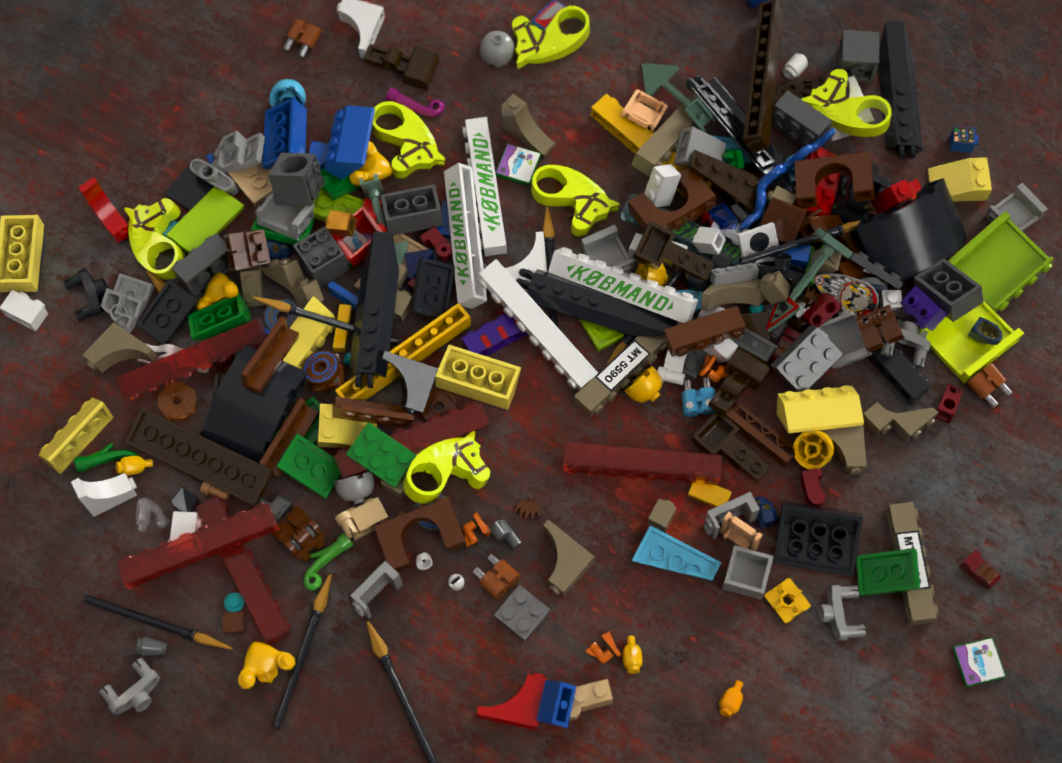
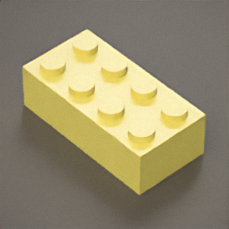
M38 215L1 216L0 292H11L12 290L16 292L38 291L44 224Z

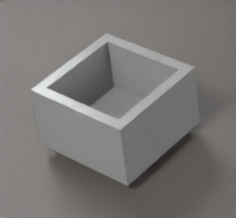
M734 545L722 589L762 600L773 556Z

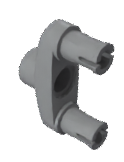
M196 158L191 161L190 170L200 178L224 192H229L232 195L238 194L239 187L225 173L201 159Z
M903 321L900 328L905 338L897 342L913 347L915 350L913 363L917 368H924L925 358L931 343L917 334L918 325L916 323ZM885 341L886 346L882 347L880 354L892 356L895 342L888 344Z
M830 585L828 604L819 605L820 622H830L835 638L838 641L856 637L864 638L866 636V630H862L865 629L864 624L852 626L845 624L841 599L858 598L859 591H856L858 590L857 585L844 587Z
M143 658L137 660L141 667L136 662L132 664V667L141 676V679L120 697H118L111 685L104 687L106 691L100 690L99 694L108 703V708L114 715L121 714L132 707L137 712H141L152 703V699L148 694L157 685L160 677L155 670L150 669Z

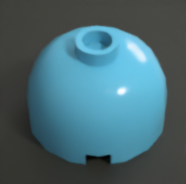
M283 79L273 86L269 102L271 107H274L294 97L304 106L306 93L299 82L292 79Z

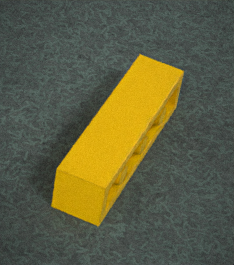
M340 304L337 320L350 324L353 311L352 306ZM336 328L333 342L334 352L346 353L349 331Z

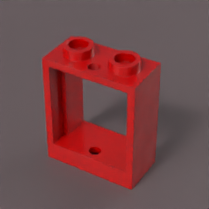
M363 206L353 214L357 219L355 229L366 220H369L377 232L388 231L381 222L378 224L375 221L378 217L371 209L367 211ZM332 235L351 264L357 266L366 258L371 240L353 253L343 240L347 236Z

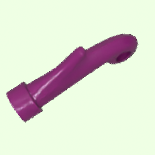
M393 87L389 89L386 95L387 101L404 105L410 110L425 116H438L445 108L444 103L438 99L432 100L427 108L403 95ZM434 105L439 106L437 109L433 110Z

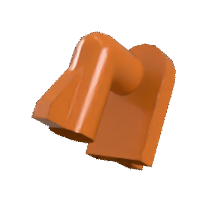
M707 355L699 375L702 377L706 374L708 378L717 383L729 374L724 371V366H718L716 371L710 369L717 357L715 355L712 357Z
M477 512L474 513L473 516L483 534L487 537L490 536L492 532L489 530V527L482 521ZM473 520L462 527L467 548L478 542L473 532V529L478 526Z
M610 631L602 635L618 657L622 656L614 643ZM596 642L586 650V653L596 657L601 663H606L613 657L610 649L603 652Z

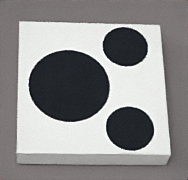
M773 222L737 234L742 257L779 246ZM774 255L750 263H754L757 266L760 262L774 261Z

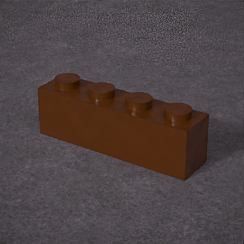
M734 306L664 330V340L671 357H681L692 350L699 351L708 345H717L729 338L736 339L744 334L746 325L738 307Z

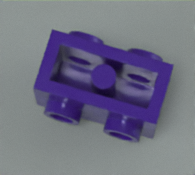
M916 286L900 302L904 307L903 312L910 318L914 316L917 319L915 323L923 330L928 328L933 331L948 315Z

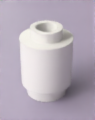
M794 54L784 65L783 75L789 80L797 78L808 66L807 58L803 54Z

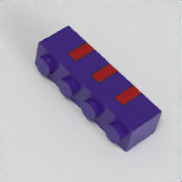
M504 313L493 322L484 323L478 330L467 332L462 337V343L465 350L489 356L528 335L526 331L522 332L516 325L517 321Z

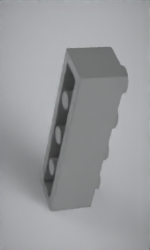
M754 263L716 268L710 272V281L714 286L755 280L758 279L759 268Z

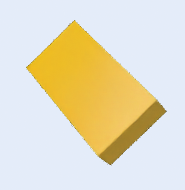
M695 477L688 496L713 507H718L729 501L732 492Z

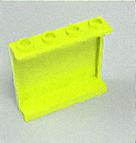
M984 300L982 304L954 322L945 317L933 331L928 328L923 330L921 327L919 330L920 334L923 331H928L926 339L931 343L930 349L964 384L1015 345L1024 334L1020 328L1013 331ZM979 317L991 321L1000 328L1002 339L999 344H983L968 336ZM985 332V333L983 334V335H985L986 337H989V338H990V334H989V333Z

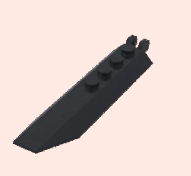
M885 22L879 49L878 66L881 97L891 106L890 125L885 131L886 150L896 147L898 149V158L904 159V149L909 148L910 159H915L916 148L923 150L914 57L904 22Z
M700 75L686 80L685 84L689 91H692L702 100L719 124L763 176L779 164L785 163L783 156L771 142L769 143V150L751 153L743 141L746 113L717 78H714L709 83ZM788 172L779 175L770 183L774 189L779 186L793 194L795 193Z
M392 232L373 233L362 267L348 376L356 374V387H361L363 375H368V388H373L376 375L387 377L388 362L377 357L379 349L390 352L399 278V267Z
M524 268L519 270V275L531 280V283L517 278L516 282L523 289L528 290L527 294L538 306L630 336H664L665 329L678 324V321L552 273L539 269L534 273Z

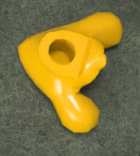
M370 141L365 165L351 173L349 177L351 183L355 186H361L359 178H363L364 182L374 180L373 175L377 174L379 180H382L393 173L390 163L377 151L374 144Z
M221 272L216 273L209 281L204 296L199 299V303L196 305L197 311L225 298L236 297L238 295L237 285Z
M253 642L247 650L244 667L238 676V684L243 689H250L255 684V677L261 682L272 683L278 675L277 666L285 671L291 670L295 666V658L290 653L278 651L265 643Z

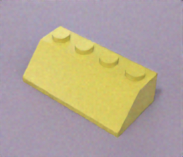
M312 297L304 310L335 319L334 314L315 297ZM297 317L290 329L299 332V338L283 361L302 369L307 357L315 353L318 347L321 348L323 346L326 336L332 333L335 327L305 317Z
M448 345L435 376L436 387L508 410L516 390L521 367Z
M853 386L826 387L819 390L806 389L800 392L787 391L778 394L777 416L788 433L864 425L860 398Z
M92 397L82 405L81 410L68 420V424L55 434L54 439L49 444L43 446L38 455L46 464L61 475L74 461V458L89 445L114 417L102 401Z

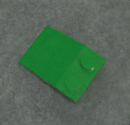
M239 292L234 298H225L188 315L190 334L193 341L238 338L253 331L249 308Z

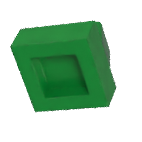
M726 149L725 153L722 154V158H726L727 164L739 169L744 168L742 149Z

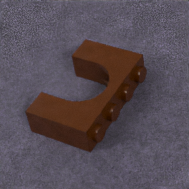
M870 152L795 161L798 207H818L817 186L824 177L834 173L845 174L852 179L855 202L874 200Z
M686 167L679 171L681 178L677 186L687 199V203L681 209L671 212L660 210L644 192L629 200L628 207L630 214L644 231L650 221L670 231L679 230L687 222L694 221L704 212L711 211L716 205V195L698 175Z
M839 215L809 217L802 224L800 232L803 237L814 235L818 228L826 231L837 225L842 226L844 224ZM849 232L844 233L842 236L833 237L849 250L858 254L859 248ZM841 256L842 262L839 264L838 271L834 272L835 274L859 280L875 275L844 256Z
M439 497L432 504H421L415 507L414 511L409 513L408 511L401 512L396 515V518L380 520L378 525L374 526L387 563L397 572L411 567L404 547V536L408 528L414 523L428 521L435 524L441 532L448 551L467 545L449 497Z

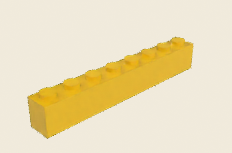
M608 94L604 95L591 107V117L636 154L655 132H651L648 128L645 129L628 120L627 115L625 117L621 116L624 108L619 105L615 98H611ZM674 151L667 162H663V165L671 164L678 172L688 167L687 165L677 166L674 164L676 155ZM703 180L705 184L711 189L712 183L710 181L706 182L705 180Z
M458 303L392 349L390 353L421 362L471 326L470 316ZM388 363L387 377L376 375L373 388H368L367 386L368 375H363L361 387H356L355 375L338 387L335 392L337 397L366 401L397 379L399 375L393 366Z

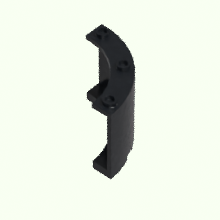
M944 178L926 183L916 193L917 197L915 199H907L895 206V211L888 214L882 212L859 222L856 228L871 263L874 264L877 261L885 267V272L889 274L891 272L896 273L902 277L900 279L902 281L923 272L964 246L967 235Z
M246 344L242 350L236 353L235 360L225 374L220 386L215 388L213 392L214 399L200 435L259 463L274 440L276 430L281 429L288 415L285 411L289 403L294 404L299 394L305 388L308 372L282 361L260 394L242 386L241 373L258 349Z

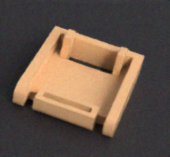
M636 89L621 116L625 117L627 115L628 120L645 129L649 127L650 131L654 132L668 105Z
M730 512L724 517L719 531L724 536L723 539H729L739 547L754 551L758 548L762 537L761 533L755 532V529L736 516L733 517Z

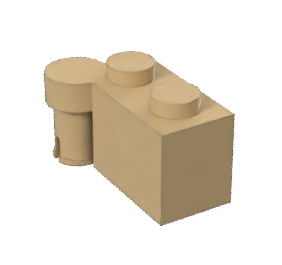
M378 497L375 499L369 498L363 502V505L357 508L352 507L335 517L338 525L344 530L347 539L353 536L355 541L375 531L374 526L378 525L380 520L389 518Z
M608 679L576 687L569 720H576L583 711L612 704L613 697Z

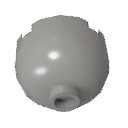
M503 31L489 32L480 43L479 54L485 64L495 65V67L506 65L512 60L515 47L513 40Z
M371 472L334 481V485L341 499L353 501L355 505L364 502L365 497L371 495L374 490V478Z

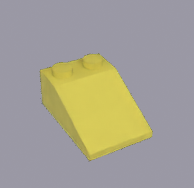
M987 157L967 158L931 167L927 170L929 182L944 178L953 202L986 201L992 191Z
M320 404L318 447L350 449L367 425V422L333 418V404Z

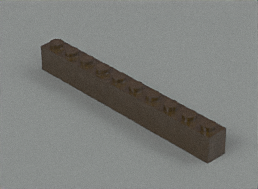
M769 0L759 4L743 141L751 153L769 150L784 12L777 0Z

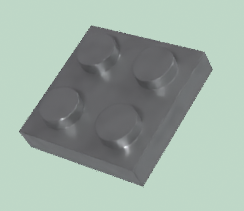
M519 585L494 614V618L526 642L550 613L551 609Z

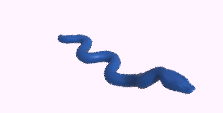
M835 128L827 131L814 143L800 149L786 163L779 164L760 179L756 188L754 214L748 216L739 226L740 232L748 229L749 226L763 215L766 205L767 186L779 175L785 174L794 168L795 161H801L808 154L823 146L835 134Z

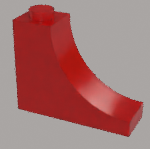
M93 177L78 187L92 214L116 243L126 240L129 237V225L110 202L98 181Z
M905 179L889 186L876 195L874 200L870 201L877 214L887 213L905 200L915 199L917 197L916 193L922 187L918 179L908 183Z
M528 674L522 689L516 696L501 705L491 707L478 706L477 718L538 731L539 722L536 720L545 680L548 679L544 678L545 675Z

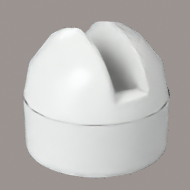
M422 552V554H418L416 557V564L420 570L429 569L433 564L431 556L426 552Z
M453 574L448 580L449 587L454 591H459L464 587V578L460 574ZM457 578H460L457 582H455L454 584H452V582H453L454 580H456Z

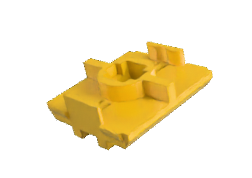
M790 578L784 580L764 596L785 624L811 606L802 594L801 589L799 590ZM787 596L792 603L790 605L785 604L783 601L784 597Z

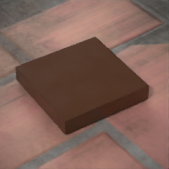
M772 197L761 226L773 222L779 241L784 243L795 241L808 210Z

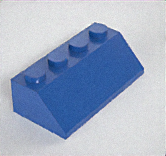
M294 97L265 111V140L262 164L264 169L271 170L281 153H305L307 109Z
M347 105L341 110L336 111L334 115V124L331 129L332 134L328 143L329 148L325 157L324 169L340 180L365 165L375 113L373 107Z

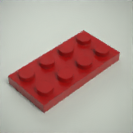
M820 147L813 153L808 154L807 159L834 157L837 155ZM841 173L827 175L819 182L817 186L818 207L803 208L808 210V215L819 208L821 212L816 216L831 214Z

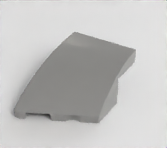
M238 131L224 136L213 155L215 159L212 165L223 173L245 170L261 164L265 136L258 133L246 139Z
M119 273L114 290L106 289L101 307L109 313L111 318L120 327L131 333L141 318L155 285Z

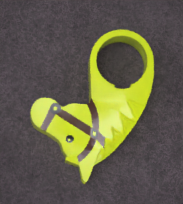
M577 6L562 8L545 30L531 26L529 20L524 16L516 17L513 20L512 27L513 34L517 40V47L515 48V54L518 57L516 62L517 69L522 68L528 63L536 64L554 61L576 51L583 45L590 33L588 14ZM569 18H577L585 24V27L579 33L568 35L563 34L559 26L564 20Z
M842 69L833 70L824 85L813 89L811 96L801 99L831 119L830 126L849 135L875 137L883 134L890 125L891 106L884 98L879 96L846 97L848 74ZM867 108H876L881 110L886 118L881 123L872 125L863 122L858 115Z
M391 101L382 102L374 108L375 113L371 128L373 134L384 142L402 147L401 154L392 160V174L396 178H406L418 169L430 170L434 165H445V158L438 153L432 134L420 117L412 110ZM394 114L402 120L403 125L393 130H385L376 124V120L381 115Z
M545 165L537 169L533 175L531 193L538 203L545 206H571L574 208L571 232L577 237L587 235L595 222L607 219L609 212L619 210L620 203L609 199L597 184L569 167ZM551 177L560 181L564 187L556 194H547L542 192L536 183L542 178Z
M164 198L151 206L139 204L134 209L125 207V211L130 218L128 228L129 240L138 262L162 280L175 278L172 267L178 260L184 259L186 255L172 240L163 236V232L168 228L169 222L179 217L180 208L168 198ZM167 249H174L175 256L173 262L165 269L156 270L155 258L159 256V253Z
M475 431L469 433L465 438L457 437L440 441L420 452L412 461L403 481L406 495L417 503L428 504L434 502L440 496L450 474L467 479L470 486L475 489L484 487L490 477V470L480 458V445L474 441ZM424 471L430 475L432 473L437 481L438 489L431 492L418 489L413 484L411 475Z

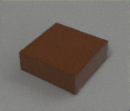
M243 611L223 613L224 634L244 633Z

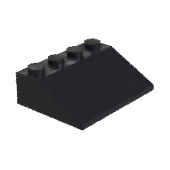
M782 501L773 563L853 576L863 522L862 514Z

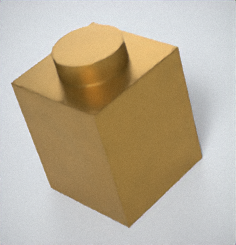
M330 211L325 222L326 229L332 235L353 237L357 219L349 212Z

